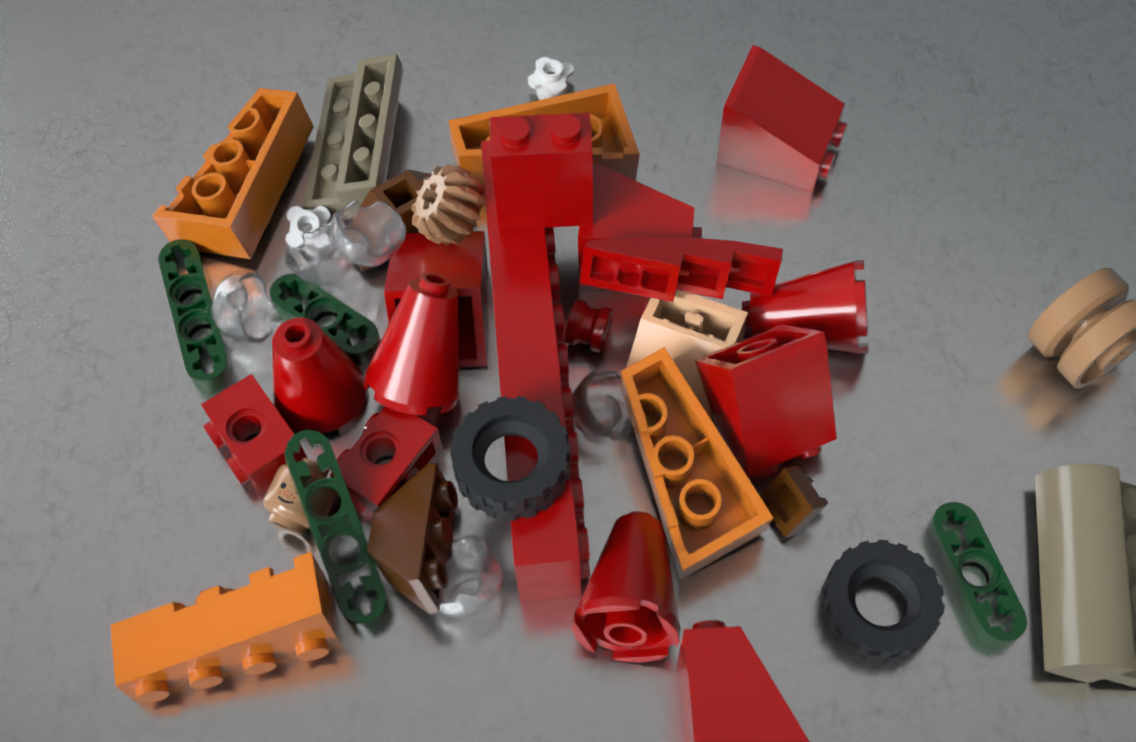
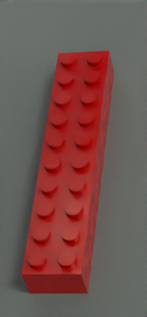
M490 140L481 141L501 397L517 398V396L527 397L529 401L536 402L537 400L544 404L548 411H554L560 418L561 426H565L567 430L568 443L570 444L571 472L569 481L566 480L565 491L561 497H557L553 501V506L549 509L537 512L536 516L526 519V517L516 518V521H511L514 568L520 603L581 597V579L590 578V551L588 531L584 522L582 479L579 477L577 434L574 432V407L572 389L569 386V362L567 345H565L564 317L562 304H560L558 264H556L554 228L499 230L490 161ZM517 435L504 436L507 481L521 480L527 477L536 467L538 461L537 450L524 437Z

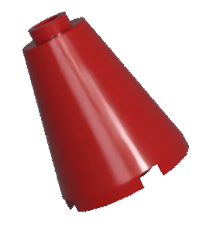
M864 260L851 261L777 283L774 286L772 297L750 293V300L742 301V311L748 312L745 328H751L753 336L779 325L823 331L828 350L857 355L869 354L868 343H859V337L867 336L868 332L865 280H856L855 270L865 269Z
M423 273L421 277L410 280L365 373L363 386L366 391L369 387L375 391L373 399L379 404L395 411L412 415H426L428 407L442 406L440 412L442 414L449 412L456 406L460 393L458 291L450 284V280L447 277L437 273Z
M293 318L285 321L276 329L272 338L273 405L295 434L304 430H314L323 434L336 429L341 432L349 428L362 414L367 401V391L363 386L365 378L361 369L316 322L307 318Z
M643 511L630 512L620 516L615 521L576 608L572 622L575 639L587 650L596 653L597 645L613 650L612 659L621 662L644 663L660 660L668 656L669 646L674 644L677 648L680 643L681 628L664 526L651 514Z

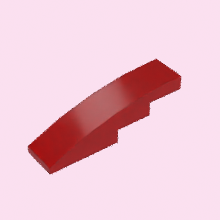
M624 237L588 240L584 246L580 284L674 302L676 290L723 299L725 289L731 288L772 297L782 262L783 249L738 241L693 237Z

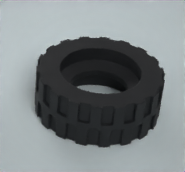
M507 396L497 397V400L489 403L485 401L479 404L478 409L472 413L469 411L463 417L464 422L460 427L457 426L453 434L454 444H451L450 454L459 491L463 498L467 497L469 499L470 506L477 511L480 509L485 512L488 517L493 519L501 517L505 518L506 521H516V518L521 517L529 519L536 516L537 512L543 509L546 511L553 506V501L557 497H561L565 491L566 480L569 481L571 472L568 433L565 426H561L560 418L554 411H548L545 405L537 400L532 402L527 400V397L507 398ZM508 435H517L528 439L535 446L538 453V461L534 470L527 477L517 481H504L496 478L488 471L485 464V455L489 446L497 439Z
M878 539L877 542L869 543L868 540L860 542L853 549L850 547L845 550L840 559H836L822 587L823 594L820 598V608H823L824 612L822 619L825 627H829L834 641L837 644H842L846 648L845 651L852 656L858 655L864 658V661L870 663L882 661L884 664H893L898 659L903 658V660L912 657L917 650H921L936 632L941 623L939 619L944 614L945 604H942L943 586L939 585L936 578L938 574L934 568H930L924 561L925 558L918 552L915 554L907 549L908 546L901 543L897 545L888 543L889 540ZM881 577L896 583L902 589L907 599V611L904 618L890 626L876 625L865 619L859 612L855 601L857 588L862 582L870 578Z

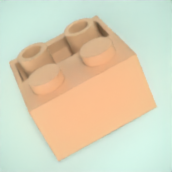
M676 290L674 302L651 298L640 320L626 368L665 347L702 407L711 418L712 411L694 360L742 341L748 312Z

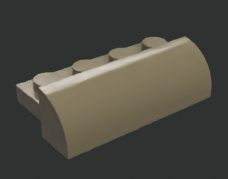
M397 54L358 60L356 73L329 77L327 79L303 203L304 210H314L318 206H323L329 211L330 215L350 213L354 217L369 191L386 182L403 76V66Z
M1071 464L1048 469L1035 476L1044 671L1086 683L1106 679L1136 688V486L1120 481L1119 468L1107 465Z

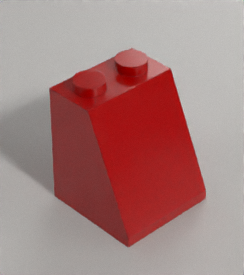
M752 45L724 104L716 163L813 193L819 177L828 178L835 158V154L830 152L832 146L840 148L848 125V123L841 121L845 103L763 48Z
M590 113L490 117V161L499 230L592 226L593 150Z
M593 163V225L579 226L578 230L579 289L620 292L580 284L586 241L624 237L702 238V227L693 226L695 208L605 166Z
M473 231L471 235L465 234L463 241L459 245L451 243L448 246L426 239V236L421 233L395 234L384 287L388 325L410 280L421 277L423 273L443 275L450 280V284L458 291L459 367L487 366L488 264L485 231Z
M779 325L694 360L718 432L747 476L752 478L768 476L779 469L778 464L791 458L805 459L815 456L822 451V445L837 439L827 341L823 331Z
M706 620L693 624L692 629L683 630L677 665L685 742H810L741 626L726 627L723 621Z

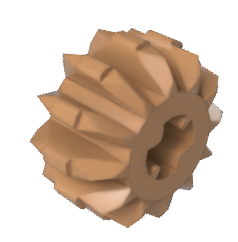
M447 164L444 167L437 166L433 170L431 177L426 176L424 178L422 188L416 191L418 195L417 200L412 205L411 210L414 212L412 225L417 227L418 232L425 235L426 239L447 246L451 243L459 245L463 241L465 234L471 235L473 233V225L477 220L481 219L479 212L485 205L486 200L482 197L484 185L478 182L477 178L470 175L469 171L459 166L454 167Z

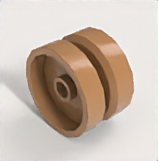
M1102 268L1089 274L1059 296L1031 326L1027 338L1045 358L1061 355L1057 365L1058 372L1075 389L1083 388L1110 372L1136 350V299L1125 301L1129 293V284L1112 268Z

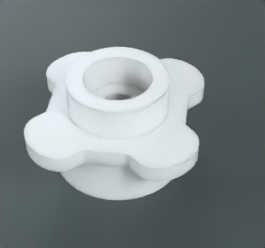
M548 57L539 58L536 61L534 74L528 77V84L545 97L560 96L567 89V79L574 74V67L568 62L560 63Z
M294 206L288 210L286 216L290 221V232L286 235V242L291 248L298 249L302 246L308 249H322L329 244L330 237L328 235L327 222L330 220L331 215L325 207L318 206L314 210H303L299 206ZM306 224L312 225L310 231L304 230Z

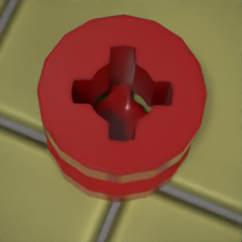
M577 299L567 321L564 337L565 343L576 346L579 343L589 345L592 351L602 353L611 332L614 310L608 307H602L599 310L590 308L586 301Z

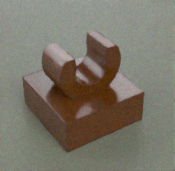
M798 465L784 468L759 495L773 516L774 523L785 538L799 534L828 504L826 498H821L811 485L814 482L811 477L805 476Z

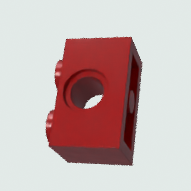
M250 374L201 404L210 419L209 422L202 426L218 450L227 445L233 454L226 462L240 484L243 485L250 480L259 495H262L268 491L278 468L286 464V445L295 434L257 380ZM259 433L254 439L244 441L249 435ZM301 443L300 452L293 455L296 463L302 461L303 458L308 459Z
M384 407L380 413L376 412L368 419L361 437L353 447L344 450L336 460L353 505L373 517L374 511L422 468L427 464L433 463L443 448L437 427L416 415ZM381 456H394L393 459L386 464H374V462Z

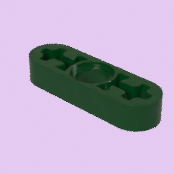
M285 274L273 282L270 288V297L280 316L287 321L293 318H307L314 321L315 317L321 312L333 311L337 313L338 317L334 323L321 328L357 365L371 362L381 341L378 329L372 321L300 274ZM300 293L302 301L306 305L305 308L303 309L301 302H299L295 298L289 297L285 300V296L287 294L296 296ZM347 327L350 335L358 340H363L367 337L368 343L363 345L358 342L352 346L349 335L345 333Z
M948 502L941 505L928 524L929 539L975 636L988 647L994 649L1007 648L1014 644L1025 632L1027 627L1026 613L976 513L967 505L959 502ZM948 519L953 525L963 526L964 530L959 538L954 530H944L943 526ZM962 545L964 551L956 556V551ZM975 562L982 565L989 574V584L976 586L968 582L962 572L963 564ZM996 592L997 596L990 603L987 597ZM985 599L982 603L977 602V600ZM994 613L998 618L1007 617L1010 625L1004 631L1000 626L991 627L988 623V619Z

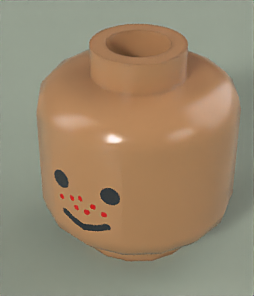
M306 458L302 459V461L307 463L311 473V478H301L304 488H307L318 479L327 478L330 469L320 474L316 462ZM284 464L278 468L264 497L263 505L271 513L268 521L305 536L310 528L287 465ZM320 488L315 491L311 497L313 511L319 516L328 517L338 493L331 488Z

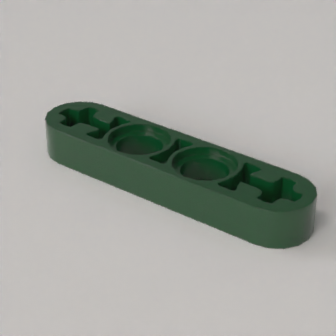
M183 239L174 240L161 249L158 255V262L185 369L198 389L206 392L218 391L231 381L233 366L204 261L195 244ZM185 258L184 262L189 274L181 275L177 268L179 259ZM189 289H199L202 291L200 297L192 303L184 304L179 302L181 295ZM199 324H209L211 326L210 333L206 337L197 340L188 338L189 332L193 327ZM209 353L215 364L213 365L214 372L205 375L206 365L202 355Z
M314 430L300 431L287 442L285 461L333 594L344 617L357 623L371 622L383 612L387 600L386 593L375 562L367 552L368 543L334 451L327 437L320 432ZM308 441L312 448L321 447L323 453L316 458L319 472L322 474L329 468L334 478L318 479L307 488L303 487L301 478H311V473L305 461L296 463L293 455L300 452L301 442ZM320 488L335 490L341 498L340 510L330 517H322L316 514L311 507V497L315 491ZM338 536H349L358 544V557L350 565H337L329 556L330 543ZM365 564L369 575L359 576L358 578L364 591L374 590L376 599L369 603L371 611L363 615L359 608L350 609L347 600L354 596L351 581L349 580L340 586L336 575L352 573Z

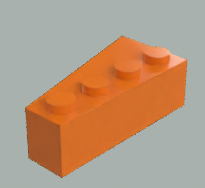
M615 83L448 120L451 148L456 166L469 171L470 175L477 178V181L481 184H484L481 141L490 140V117L590 113L593 163H598L635 181L640 153Z
M264 88L257 90L227 126L230 132L229 135L216 145L212 144L203 154V158L206 161L193 177L186 175L176 186L175 189L179 194L168 207L161 204L152 215L170 242L180 239L188 240L195 244L199 252L251 259L314 128L298 92Z
M665 347L622 370V394L681 581L767 531L773 516Z
M308 552L294 557L295 568L274 575V570L270 567L250 573V584L244 587L229 589L218 585L201 591L200 595L195 599L196 604L189 607L182 603L171 602L111 624L115 686L137 702H157L167 698L170 695L169 691L188 686L194 689L210 688L222 683L223 677L241 672L248 675L263 674L275 669L276 663L294 658L300 661L316 660L326 656L329 653V649L342 646L333 591L313 553Z

